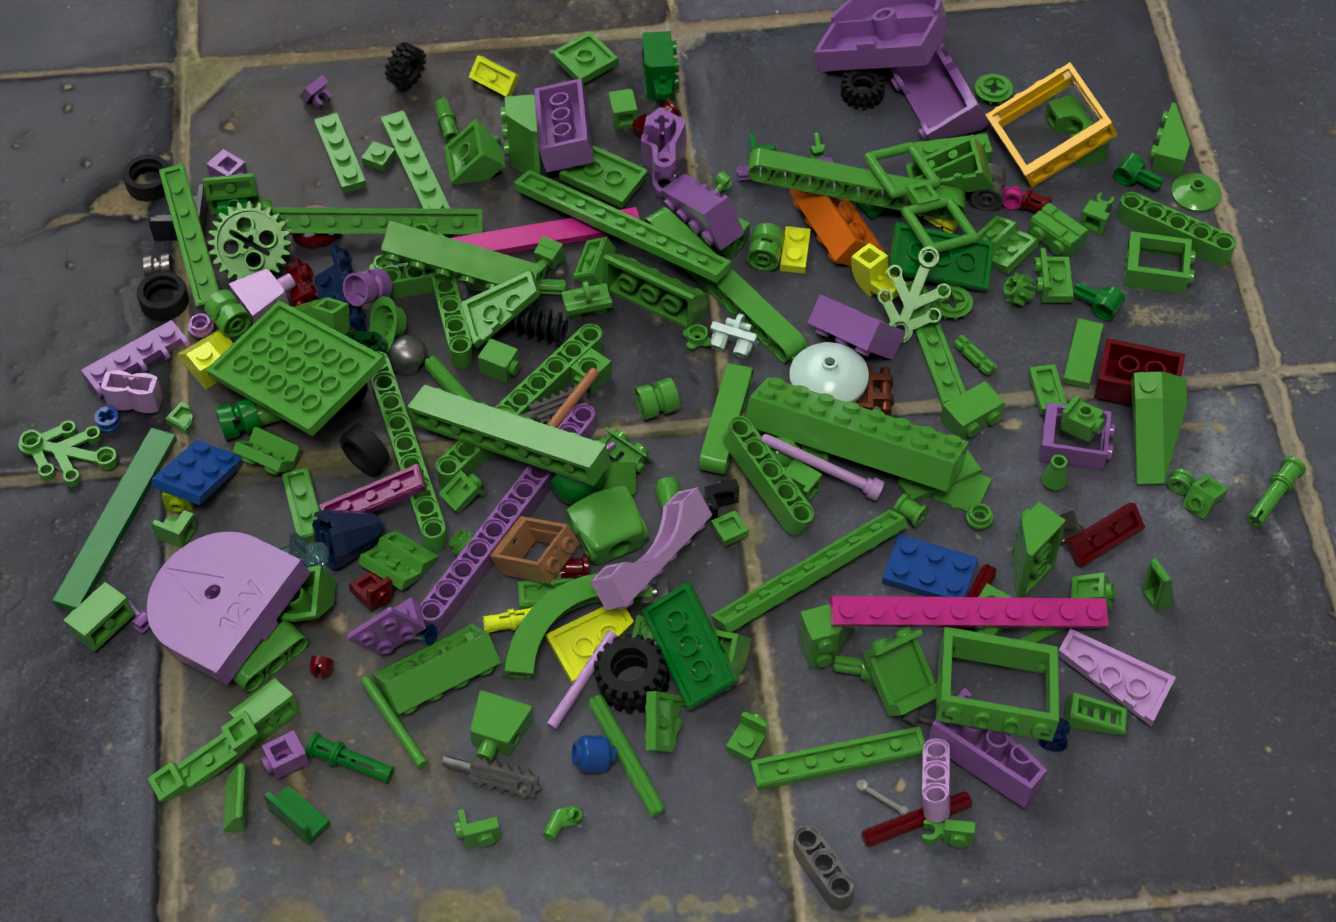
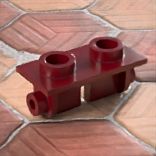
M294 257L296 265L289 266L286 274L289 273L295 281L296 287L291 289L290 295L293 306L317 300L318 292L312 281L314 274L311 267L307 263L304 264L297 257Z

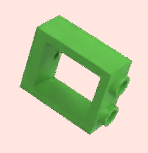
M1131 231L1126 251L1124 286L1185 294L1187 285H1192L1194 279V269H1190V265H1194L1196 250H1191L1192 239ZM1139 252L1182 258L1181 272L1139 267Z

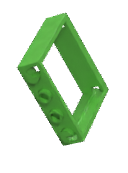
M944 626L938 647L936 721L1052 741L1059 723L1058 647ZM952 657L1046 674V712L951 696Z

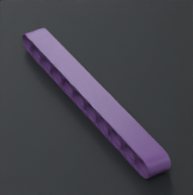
M588 404L576 405L559 425L558 429L570 433L574 432L590 439L596 431L594 408ZM531 464L528 465L420 604V610L426 627L423 631L426 634L437 635L447 627L493 567L494 562L489 555L519 516L529 518L532 516L551 491V480L557 473Z

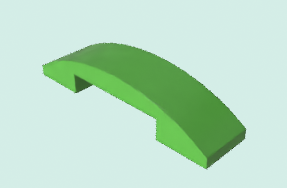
M243 711L221 727L223 731L221 735L179 764L171 761L148 777L160 802L181 796L204 784L229 767L250 748L260 734L246 711Z

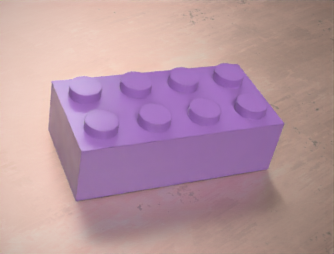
M582 79L534 89L539 152L546 172L559 171L564 168L594 162L589 104Z

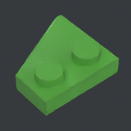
M658 691L646 692V751L673 752L677 741L676 736L682 725V720L678 716L681 707L686 706L681 695Z

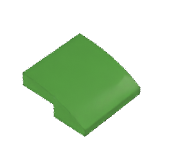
M254 173L203 178L205 195L209 202L211 215L217 214V200L247 197L253 207H256V203L260 200Z
M998 215L977 233L979 239L995 242L992 267L1006 274H1010L1039 246L1037 237L1018 231L1016 222Z
M394 530L380 537L377 547L361 554L358 564L382 579L389 577L392 580V585L403 590L421 578L437 562L439 556Z

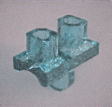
M297 533L289 535V545L279 548L301 559L306 567L322 566L328 562L329 549L324 543L307 544Z

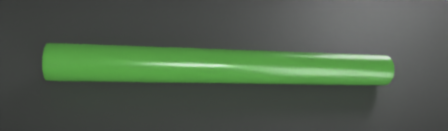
M365 676L360 681L417 768H424L428 761L372 678Z

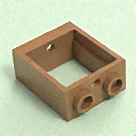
M519 516L489 556L502 575L550 584L580 543L568 524ZM536 541L550 544L537 562L523 559Z

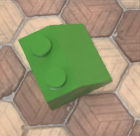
M830 604L800 612L798 642L809 669L815 667L824 668L831 665L835 657L841 654L853 632L854 627H831Z

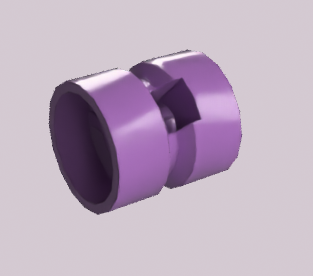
M380 268L348 274L343 282L344 296L354 306L375 303L382 296L389 297L392 291V282L388 273Z

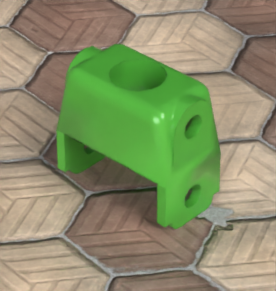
M618 486L596 492L565 510L566 524L569 525L579 541L578 547L584 554H587L588 561L595 565H601L635 551L644 545L645 540L649 539L647 527L626 486Z

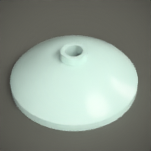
M824 342L805 348L794 358L790 367L789 378L792 385H802L816 393L830 394L835 399L844 402H856L867 388L869 371L865 360L854 349L839 343Z

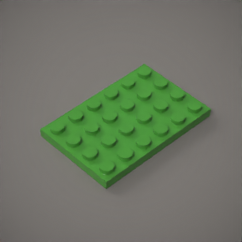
M278 300L215 360L206 371L214 380L313 436L387 362L383 355Z

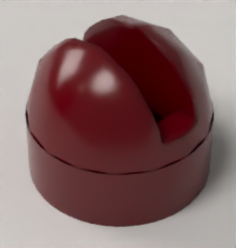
M312 656L310 673L315 678L321 673V678L324 679L330 675L334 661L324 656Z

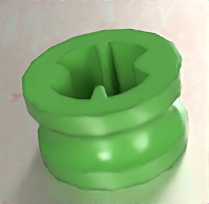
M1175 469L1168 479L1167 485L1174 493L1187 495L1191 485L1195 482V478L1184 469Z

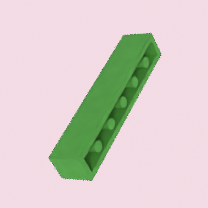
M389 221L381 248V255L385 256L384 259L386 261L399 264L400 261L406 262L413 269L424 271L425 268L435 271L434 274L443 278L457 277L460 278L459 281L461 283L474 286L475 283L485 286L484 289L486 290L529 270L532 271L536 279L539 264L394 221Z

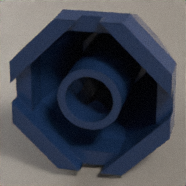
M324 509L315 512L314 517L318 519L312 522L316 547L319 552H325L327 557L322 558L323 562L332 569L345 566L379 541L383 532V523L380 517H376L372 512Z

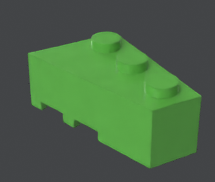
M973 134L924 156L942 185L960 188L964 193L995 188L986 151ZM915 161L906 165L909 178L922 181L927 180Z

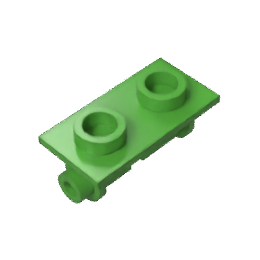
M607 427L604 428L609 434L607 437H602L599 441L606 445L612 441L616 444V447L608 452L609 456L617 460L623 452L624 455L620 461L636 462V472L639 474L645 470L646 465L644 463L646 460L653 464V461L648 456L650 451L638 442L632 445L627 441L629 437L617 428L614 432Z

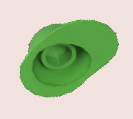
M382 296L375 301L371 309L369 332H377L387 340V353L394 340L405 333L407 316L403 309L396 306L391 298Z

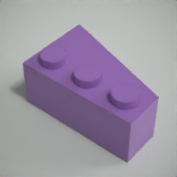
M821 294L807 322L816 327L815 332L828 338L830 334L836 336L835 342L848 347L850 343L856 345L855 351L863 355L869 356L870 352L891 360L894 359L906 332Z

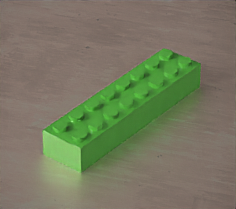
M767 377L749 397L746 418L757 430L789 438L794 442L948 492L962 471L969 444L968 441L962 440L957 435H946L937 432L929 426H918L910 423L907 419L894 418L885 415L880 410H869L860 407L855 402H844L835 399L830 394L816 393L810 391L805 386H795L777 377Z

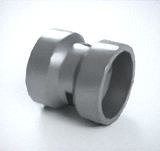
M162 253L159 257L152 254L144 255L143 268L145 277L155 272L166 271L173 273L171 254Z

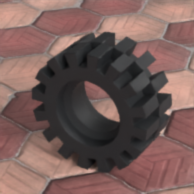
M402 42L401 45L398 44L396 46V50H392V56L387 59L389 64L385 65L387 69L385 71V78L403 89H408L418 82L417 78H421L422 75L420 73L425 69L423 65L426 64V59H424L426 54L422 49L408 42Z
M875 68L870 70H848V73H844L841 84L843 102H847L849 107L854 105L856 110L862 107V111L867 110V106L870 109H874L875 105L879 106L880 101H883L884 76H881L880 71L875 73ZM858 86H866V87H868V88H870V89H868V90H860V89H857V88H855V87H858Z

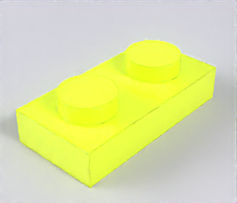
M477 55L469 74V78L504 96H512L520 75L480 55Z
M786 226L780 271L805 274L811 229Z

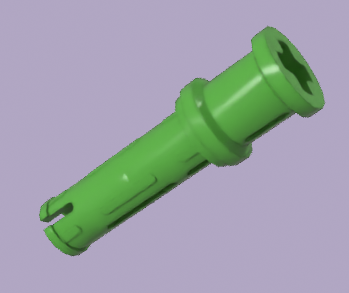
M1287 456L1283 460V467L1279 472L1272 475L1270 487L1251 513L1248 514L1247 521L1250 524L1258 517L1253 525L1254 527L1261 528L1283 495L1291 492L1295 487L1294 482L1297 478L1305 474L1306 466L1296 457Z

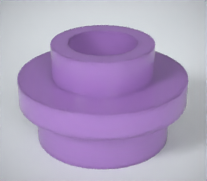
M196 314L189 320L188 331L195 338L207 337L214 330V323L206 314Z

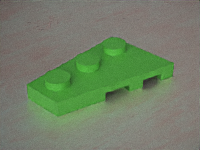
M531 270L461 302L472 342L477 348L540 296L535 275Z

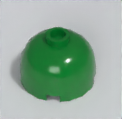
M603 473L593 486L557 474L551 480L552 485H550V488L562 502L573 505L581 499L599 492L604 485L605 477Z

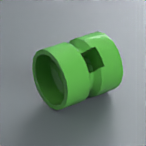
M761 223L755 226L746 256L749 265L760 271H771L777 268L785 240L784 231L772 223Z
M230 290L217 291L206 301L204 306L205 313L225 337H238L251 325V315Z
M671 377L656 381L654 387L646 384L634 388L636 405L643 420L659 416L660 411L668 414L680 410L679 395Z

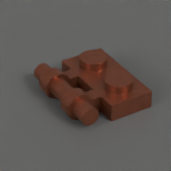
M867 365L869 371L868 385L864 394L855 403L869 410H873V405H879L885 415H890L892 412L891 407L894 405V396L891 394L893 376L890 375V368L882 367L880 368V373H873L872 365ZM873 386H878L880 392H873Z

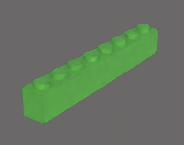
M424 385L407 406L412 423L415 426L593 486L611 463L606 444L599 440H591L577 433H570L553 425L534 421L529 417L524 418L507 410H500L483 402L479 403L467 399L462 395L445 392L440 388Z

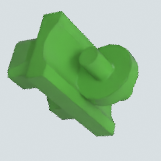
M583 281L582 288L561 292L567 316H570L572 320L580 319L583 313L591 311L597 315L605 314L607 308L613 307L607 283L589 286L588 281Z

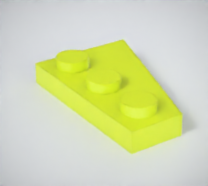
M603 606L547 633L545 639L572 685L606 633L612 631L620 639L633 626L634 621L626 608L623 610H619V608L606 610Z

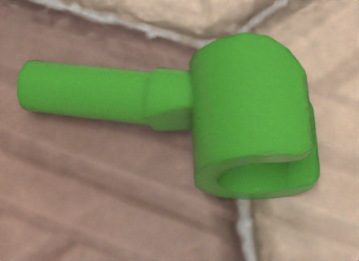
M816 132L814 133L815 146L809 147L810 156L813 159L825 158L823 152L825 145L821 143L820 133Z
M721 171L715 177V183L718 185L715 190L719 191V193L723 190L728 191L732 186L731 178L725 171Z

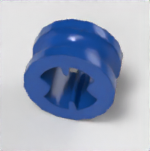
M102 407L94 415L96 425L103 433H112L121 425L119 414L113 407Z

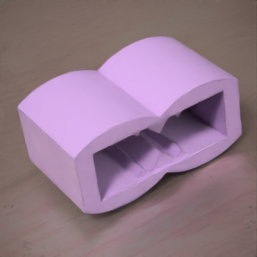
M120 370L105 372L101 390L107 406L121 411L134 409L141 413H155L159 411L163 394L156 376L148 373L131 375Z

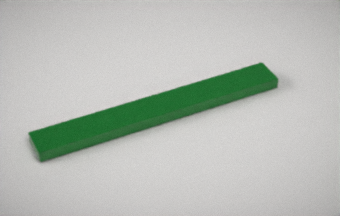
M154 428L149 430L52 600L55 606L73 611L90 596L152 485V478L159 473L177 441L175 434Z

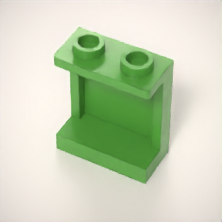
M910 626L900 628L894 631L895 637L887 640V637L877 639L870 643L872 648L862 652L888 716L904 715L937 697V682L933 678L917 638L923 634L921 628L912 630Z

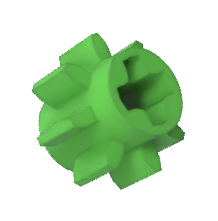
M1019 273L1009 277L1005 281L1003 292L1008 295L1006 301L1020 306H1024V302L1031 301L1035 295L1036 288L1030 284L1033 278Z

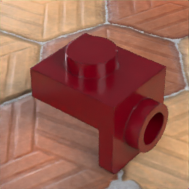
M368 571L349 584V591L371 611L379 605H384L392 597V580L389 577L381 580L376 574Z

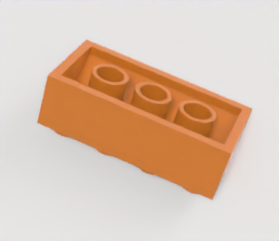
M794 189L789 191L795 200L793 202L794 205L804 213L806 223L818 234L816 236L817 240L826 246L829 251V258L836 264L842 263L851 267V256L868 243L885 252L851 201Z

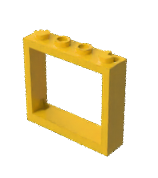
M1071 63L1060 69L1058 68L1054 73L1037 81L1033 86L1016 94L1012 99L995 107L994 110L986 114L993 130L1031 188L1117 136L1113 123ZM1073 84L1098 122L1026 165L1002 128Z

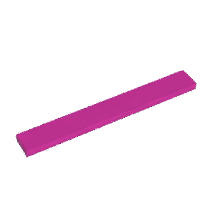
M636 207L620 210L639 219ZM573 217L453 237L451 239L498 253L509 254L536 249L542 236L562 244L611 237L613 235Z

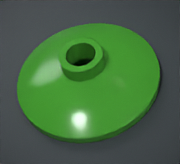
M1188 173L1178 177L1173 182L1171 195L1174 201L1183 209L1192 212H1206L1219 204L1221 189L1212 178L1206 175Z

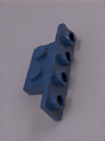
M336 244L330 246L334 265L314 277L318 298L329 297L349 303L343 293V282L348 274L354 273L351 265L352 257L346 249H341ZM349 303L350 325L358 331H366L364 321L366 317L361 306H354Z

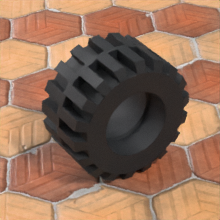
M625 634L623 639H619V636L613 638L614 642L612 644L607 642L603 645L604 652L599 651L596 655L598 661H594V675L600 694L605 698L610 707L614 705L615 710L619 712L623 709L626 710L627 714H633V710L638 709L639 713L645 712L646 692L667 691L669 687L668 681L670 678L664 654H662L659 645H655L654 641L649 637L644 640L643 635L637 634L635 638L631 634ZM640 666L646 669L645 673L634 681L617 679L619 674L628 667Z

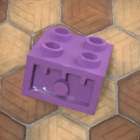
M410 597L395 608L389 607L349 632L347 634L348 640L380 656L391 653L394 648L405 641L413 639L416 634L426 629L418 600Z

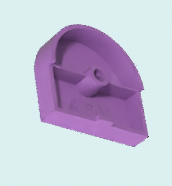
M848 0L831 16L832 24L813 53L820 72L928 65L948 28V18L942 0Z
M241 532L209 534L182 547L159 570L148 594V622L154 635L175 659L227 686L261 640L266 641L279 624L276 619L311 573L301 559L251 535Z

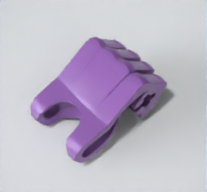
M659 107L649 116H646L644 133L641 137V156L646 169H648L652 177L654 194L657 197L664 198L661 192L663 188L658 185V182L668 180L671 183L676 180V175L685 159L686 123L682 117Z

